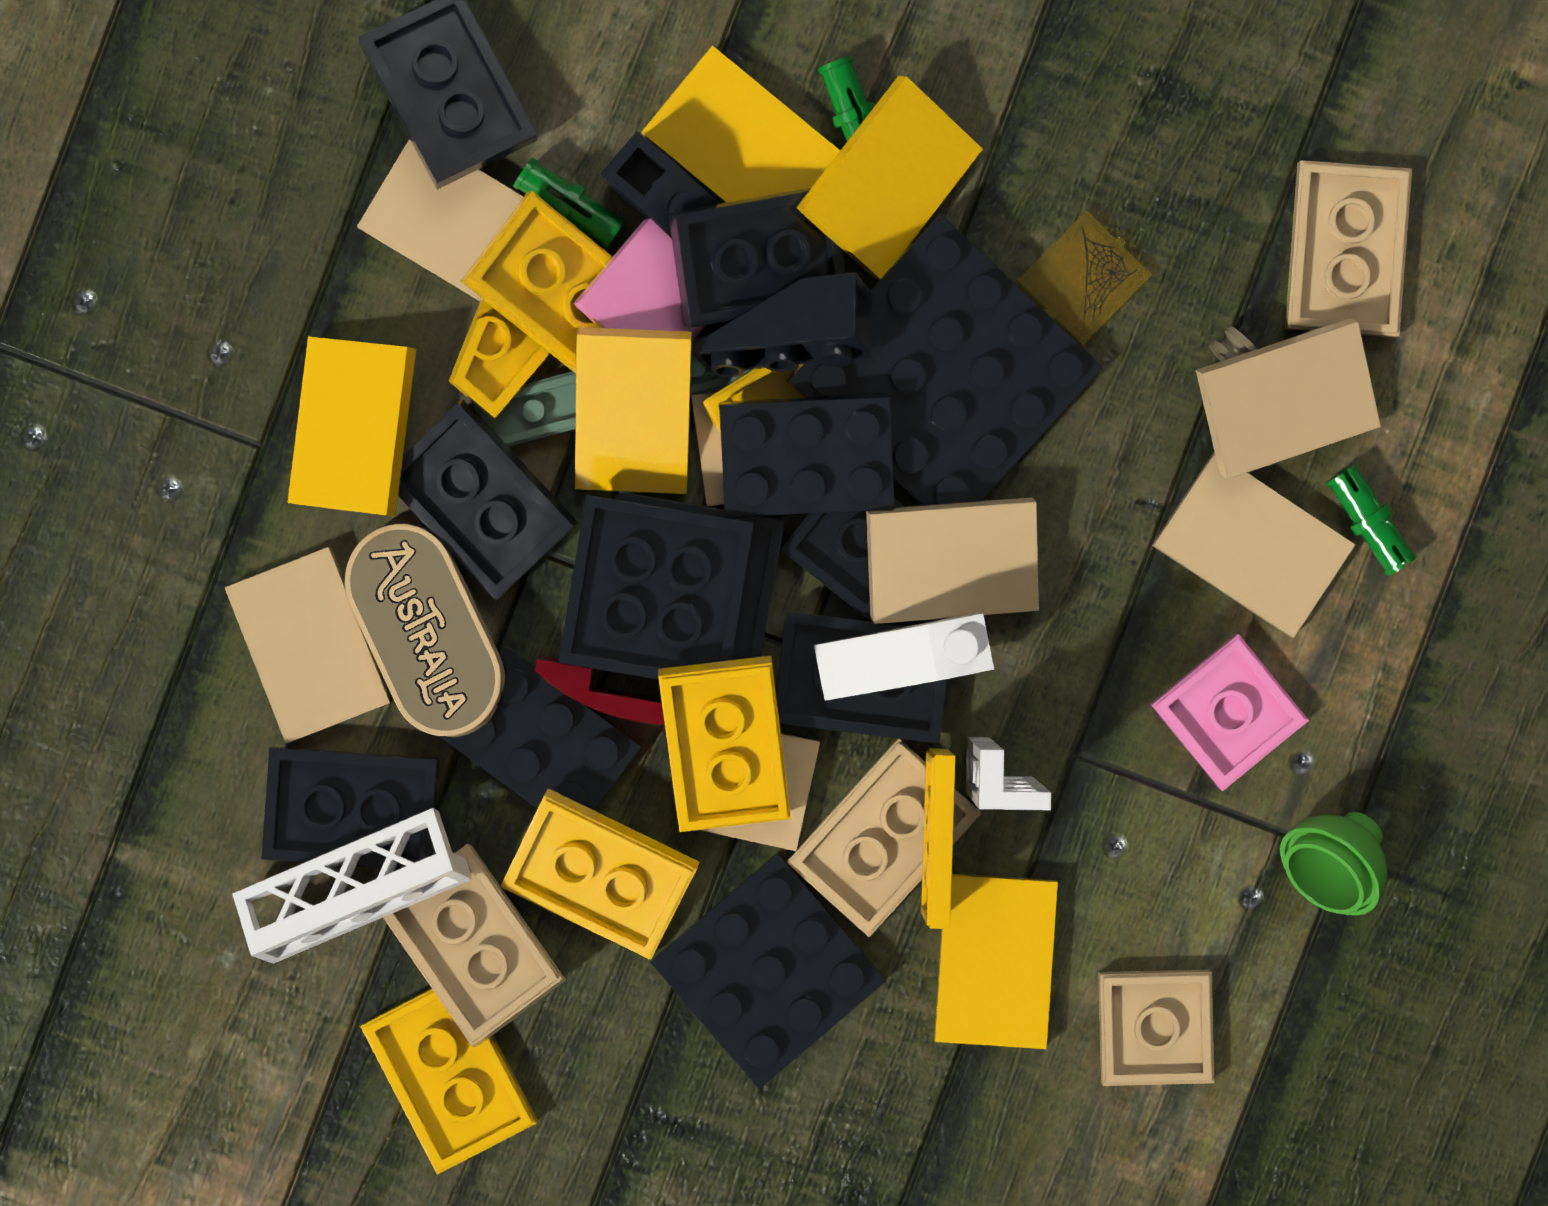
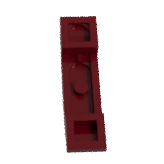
M543 655L536 660L535 671L559 691L581 704L622 719L665 725L660 697L594 687L595 669L558 663L559 658Z

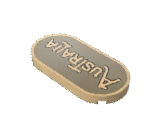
M394 524L373 531L356 546L349 558L345 572V591L352 611L396 706L410 724L431 735L458 737L476 731L492 718L498 707L497 703L500 700L501 691L503 692L505 670L501 657L452 553L437 537L417 526Z

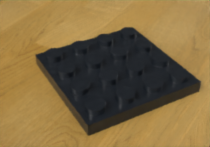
M938 214L888 271L869 289L873 294L872 357L853 359L851 364L841 367L826 366L821 363L801 364L786 381L805 398L889 394L893 480L920 505L927 506L982 501L1099 373L1103 366L944 216Z

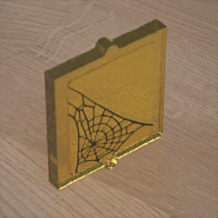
M1086 210L1017 281L1045 308L1044 312L1051 318L1054 317L1081 345H1084L1152 274L1123 247L1125 241L1122 237L1115 239Z

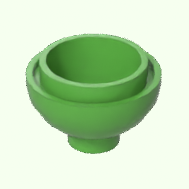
M1349 812L1344 817L1333 814L1309 817L1292 827L1282 839L1280 856L1291 883L1308 901L1326 911L1344 915L1366 914L1375 908L1387 886V861L1380 846L1383 840L1382 831L1375 821L1362 813Z

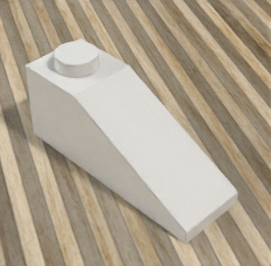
M980 612L814 645L825 701L994 670L984 615Z

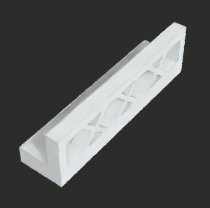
M989 737L966 738V793L979 809L1051 810V792L1035 778L1004 776V749Z
M431 808L237 891L232 895L251 956L274 964L473 879L466 859L452 852L439 811ZM428 828L436 854L415 863L401 857L410 835ZM393 842L390 851L381 848ZM374 851L386 857L377 879L366 884L351 879L360 856ZM398 862L406 866L394 871ZM343 864L339 873L331 869ZM323 872L336 878L326 901L312 905L301 900L310 877ZM347 884L356 887L344 893ZM292 886L289 894L284 891H281L282 889ZM271 894L285 899L286 901L276 922L260 928L252 902ZM297 905L305 908V910L294 914Z

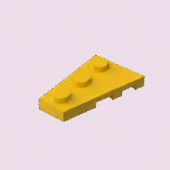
M481 298L449 382L490 418H496L550 353Z

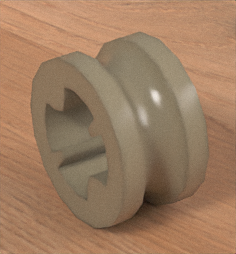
M1228 326L1224 330L1226 336L1222 342L1215 340L1209 345L1211 351L1220 361L1257 350L1249 339L1232 326Z

